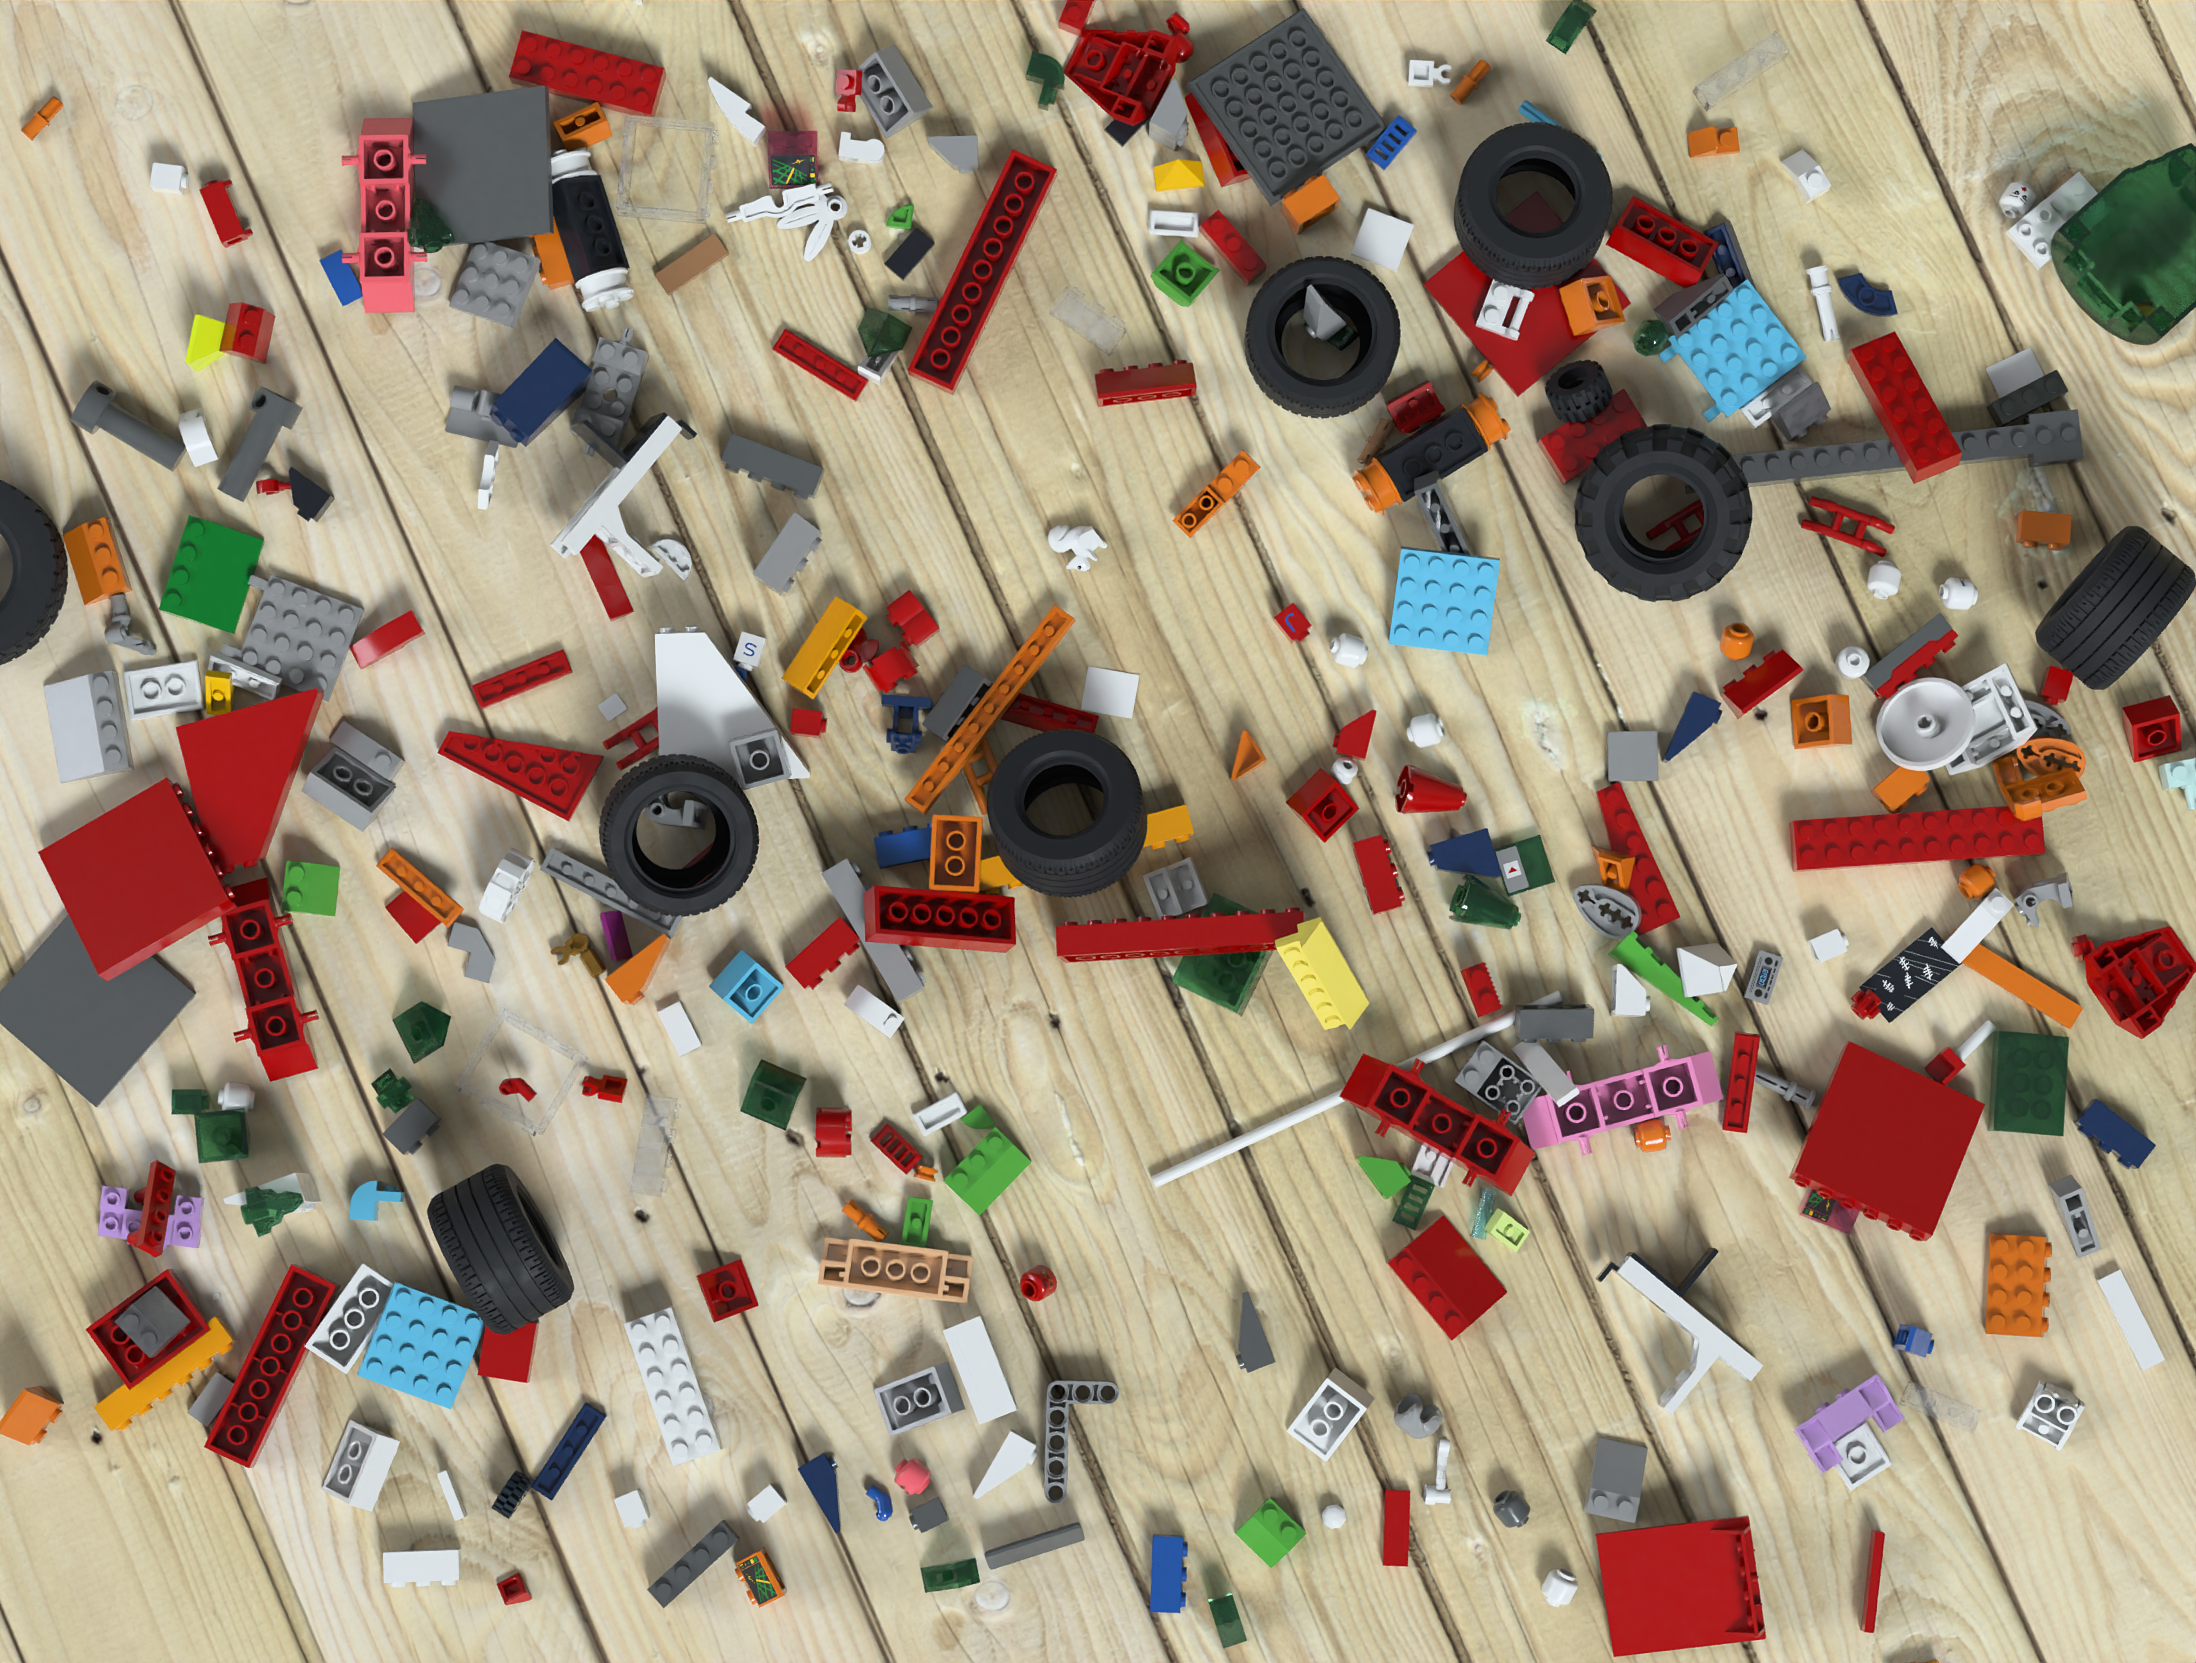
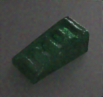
M1411 1175V1182L1405 1189L1392 1221L1415 1231L1435 1184ZM1414 1184L1427 1189L1426 1193L1424 1194L1412 1189ZM1410 1193L1422 1198V1202L1419 1203L1408 1198ZM1405 1203L1418 1207V1212L1405 1208ZM1401 1212L1415 1217L1414 1221L1412 1222L1401 1217Z

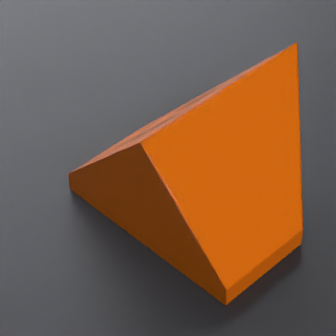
M1242 731L1230 779L1232 781L1240 779L1266 762V757L1248 731Z
M1591 845L1600 869L1602 885L1611 886L1627 893L1635 857Z

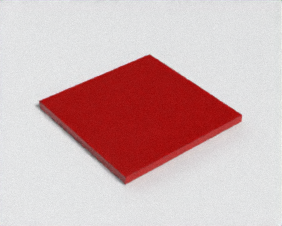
M1537 191L1505 216L1506 220L1513 226L1533 233L1547 232L1563 224L1562 220ZM1464 251L1427 280L1423 286L1480 354L1495 368L1496 373L1513 393L1519 397L1596 333L1592 332L1574 336L1559 289L1580 279L1608 275L1593 258L1582 271L1561 284L1552 285V287L1547 288L1542 287L1541 289H1524L1535 295L1533 301L1529 302L1518 330L1520 335L1517 341L1475 326L1493 278L1491 279L1485 273H1482L1470 261ZM1613 282L1623 311L1631 302ZM1513 296L1502 324L1503 327L1509 328L1520 298Z

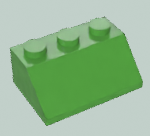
M994 1127L943 1181L980 1216L1031 1161Z

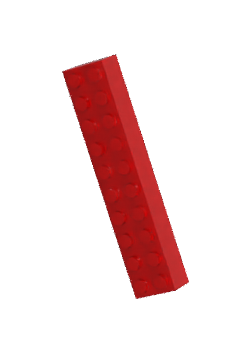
M1012 149L910 363L908 375L954 395L1055 182L1057 169Z
M2009 806L1795 820L1789 823L1793 872L2038 856L2045 853L2042 816L2023 822L2014 816Z
M1292 907L1286 908L1285 912L1275 913V909L1260 910V914H1250V911H1236L1235 915L1226 916L1225 912L1211 913V917H1201V914H1187L1186 918L1176 919L1175 915L1161 916V920H1151V917H1138L1135 922H1127L1125 918L1112 919V923L1103 924L1102 920H1089L1087 925H1078V922L1069 921L1063 922V926H1056L1057 957L1065 963L1277 950L1275 940L1298 933L1297 924L1310 921V918L1304 911H1300V908Z

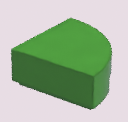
M904 205L895 210L889 216L886 226L889 228L911 230L914 205Z
M981 1105L961 1119L965 1125L974 1129H987L995 1125Z

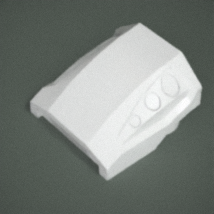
M2040 1380L2032 1398L2020 1415L2015 1428L2026 1430L2055 1446V1449L2060 1451L2085 1408V1403L2074 1393L2057 1384Z

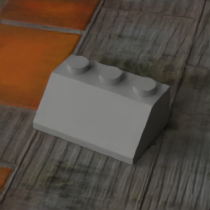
M895 45L875 51L856 69L862 70V91L859 96L885 138L893 136L916 122L933 107Z
M1172 79L1149 122V138L1175 151L1178 145L1182 147L1188 137L1189 123L1187 122V111L1178 82Z
M794 512L754 570L753 575L755 579L780 596L783 592L788 593L795 582L792 578L796 572L799 571L801 573L809 561L806 559L811 550L815 552L822 543V539H820L821 532Z
M335 746L310 771L302 792L363 832L376 819L395 791L396 786Z

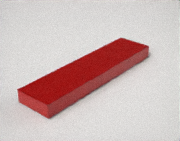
M787 329L783 331L772 348L777 354L854 402L857 401L869 382L866 378Z
M562 649L472 685V689L480 709H484L569 675L573 671L566 653Z
M1735 1031L1722 1130L1747 1133L1760 1034Z
M1876 1530L1871 1531L1861 1631L1867 1633L1875 1631L1885 1539L1884 1532Z

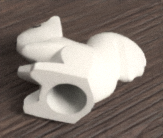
M1058 525L1055 528L1053 527L1048 535V543L1053 551L1064 553L1072 549L1076 556L1066 566L1069 570L1076 569L1083 572L1090 570L1091 564L1088 558L1094 561L1098 560L1094 550L1098 547H1108L1102 536L1092 525L1077 526L1071 530L1068 525Z

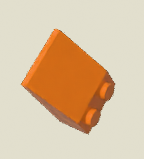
M662 934L604 979L622 1003L634 1006L645 997L643 993L648 989L671 942L669 936Z
M40 1386L24 1388L1 1419L0 1434L26 1445H34L36 1442L39 1444L48 1433L45 1429L49 1423H55L63 1411L60 1408L64 1403Z

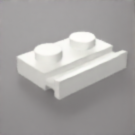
M1421 1145L1410 1172L1413 1176L1443 1188L1454 1163Z

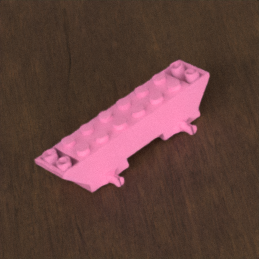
M1667 1044L1662 1045V1047L1658 1046L1656 1048L1661 1062L1652 1067L1585 1085L1575 1084L1580 1093L1561 1107L1548 1094L1534 1098L1522 1115L1531 1150L1571 1140L1579 1141L1582 1155L1590 1154L1593 1152L1588 1138L1594 1134L1663 1115H1675L1679 1129L1689 1127L1685 1112L1693 1107L1724 1099L1711 1051L1682 1059H1670ZM1570 1070L1565 1071L1564 1073L1572 1081Z

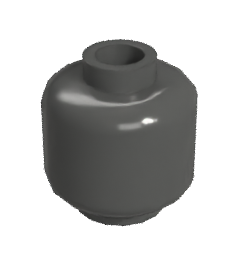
M1505 1490L1494 1499L1493 1512L1504 1526L1508 1528L1517 1526L1519 1528L1529 1520L1530 1505L1518 1491Z

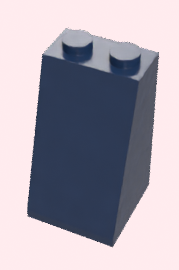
M555 338L493 403L489 415L498 426H503L510 433L513 440L518 443L521 442L527 447L585 392L593 370Z

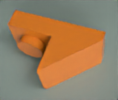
M1710 126L1687 133L1690 158L1740 152L1737 127L1715 129V126Z

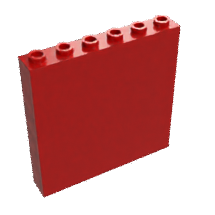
M167 777L38 852L98 975L107 982L237 907L233 899L236 897L234 890L229 884H225L223 877L226 875L222 867L218 863L215 864L212 858L215 856L209 843L205 844L202 838L205 836L203 829L199 823H195L192 819V816L195 815L194 811L182 799L184 792L177 782L173 783Z
M1848 1041L1841 1050L1789 1178L1802 1188L1809 1187L1816 1190L1817 1194L1821 1197L1833 1198L1839 1201L1847 1209L1855 1208L1863 1212V1215L1871 1220L1878 1219L1885 1222L1886 1226L1892 1230H1902L1916 1241H1927L1933 1236L1985 1104Z

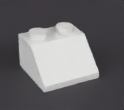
M1622 964L1612 966L1610 1016H1645V1013L1650 1011V996H1646L1645 988Z

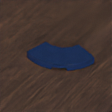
M1862 273L1836 280L1844 297L1858 310L1879 317H1890L1898 314L1892 290L1881 291L1873 288L1865 281Z

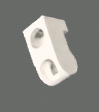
M841 132L839 160L878 164L884 159L885 149L880 140H851V133Z

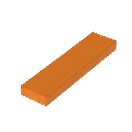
M393 847L376 865L446 927L449 928L463 912L464 908Z

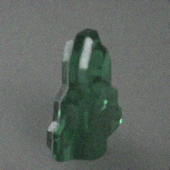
M415 199L411 211L413 218L410 219L409 229L406 231L407 242L411 247H423V250L427 251V253H435L441 250L442 247L453 243L455 238L451 229L446 227L443 220L434 214L432 207L424 199Z
M258 1186L245 1188L247 1204L241 1205V1213L246 1225L253 1224L259 1238L271 1233L272 1227L280 1224L284 1215L292 1213L304 1203L302 1193L291 1191L277 1193L273 1189L261 1190Z

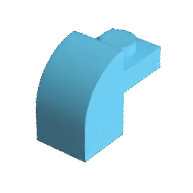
M380 1181L366 1182L359 1186L352 1195L349 1219L378 1221L379 1201L404 1202L405 1192H398V1187L383 1186V1191H380Z

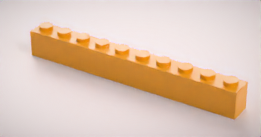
M1187 805L1148 814L1147 834L1143 848L1152 847V850L1166 847V842L1175 840L1176 844L1191 840L1190 836L1194 835V830ZM999 855L981 860L980 893L984 892L985 895H993L999 893L998 888L1008 886L1009 890L1023 886L1005 867Z

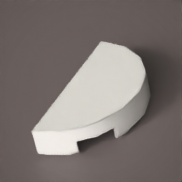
M670 539L658 540L650 546L685 582L692 568L691 555L686 547L677 540Z

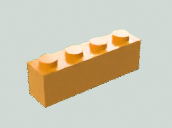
M835 596L833 601L827 606L819 622L814 626L805 643L800 647L792 663L786 668L781 679L814 700L868 617L854 606Z

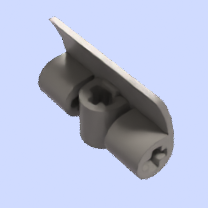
M454 386L450 400V407L452 408L445 428L446 432L490 442V440L498 441L500 445L517 448L518 442L512 439L510 433L503 426H498L489 415L493 403L501 394Z

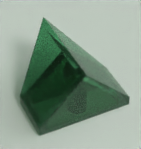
M867 308L857 330L869 358L903 350L912 327L889 313Z

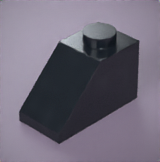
M291 466L288 471L293 505L299 509L297 514L308 522L311 518L318 522L334 501V498Z

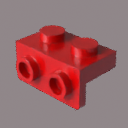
M1429 380L1385 403L1396 428L1402 434L1416 431L1419 425L1426 421L1431 422L1438 419L1441 413L1446 411Z

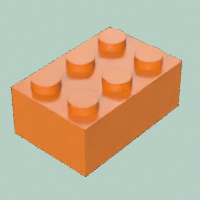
M932 815L929 890L980 894L983 817Z

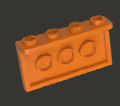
M1990 1234L1985 1334L2043 1337L2044 1332L2048 1333L2049 1318L2045 1317V1307L2050 1305V1292H2046V1282L2051 1281V1267H2047V1257L2052 1256V1242H2048V1237Z

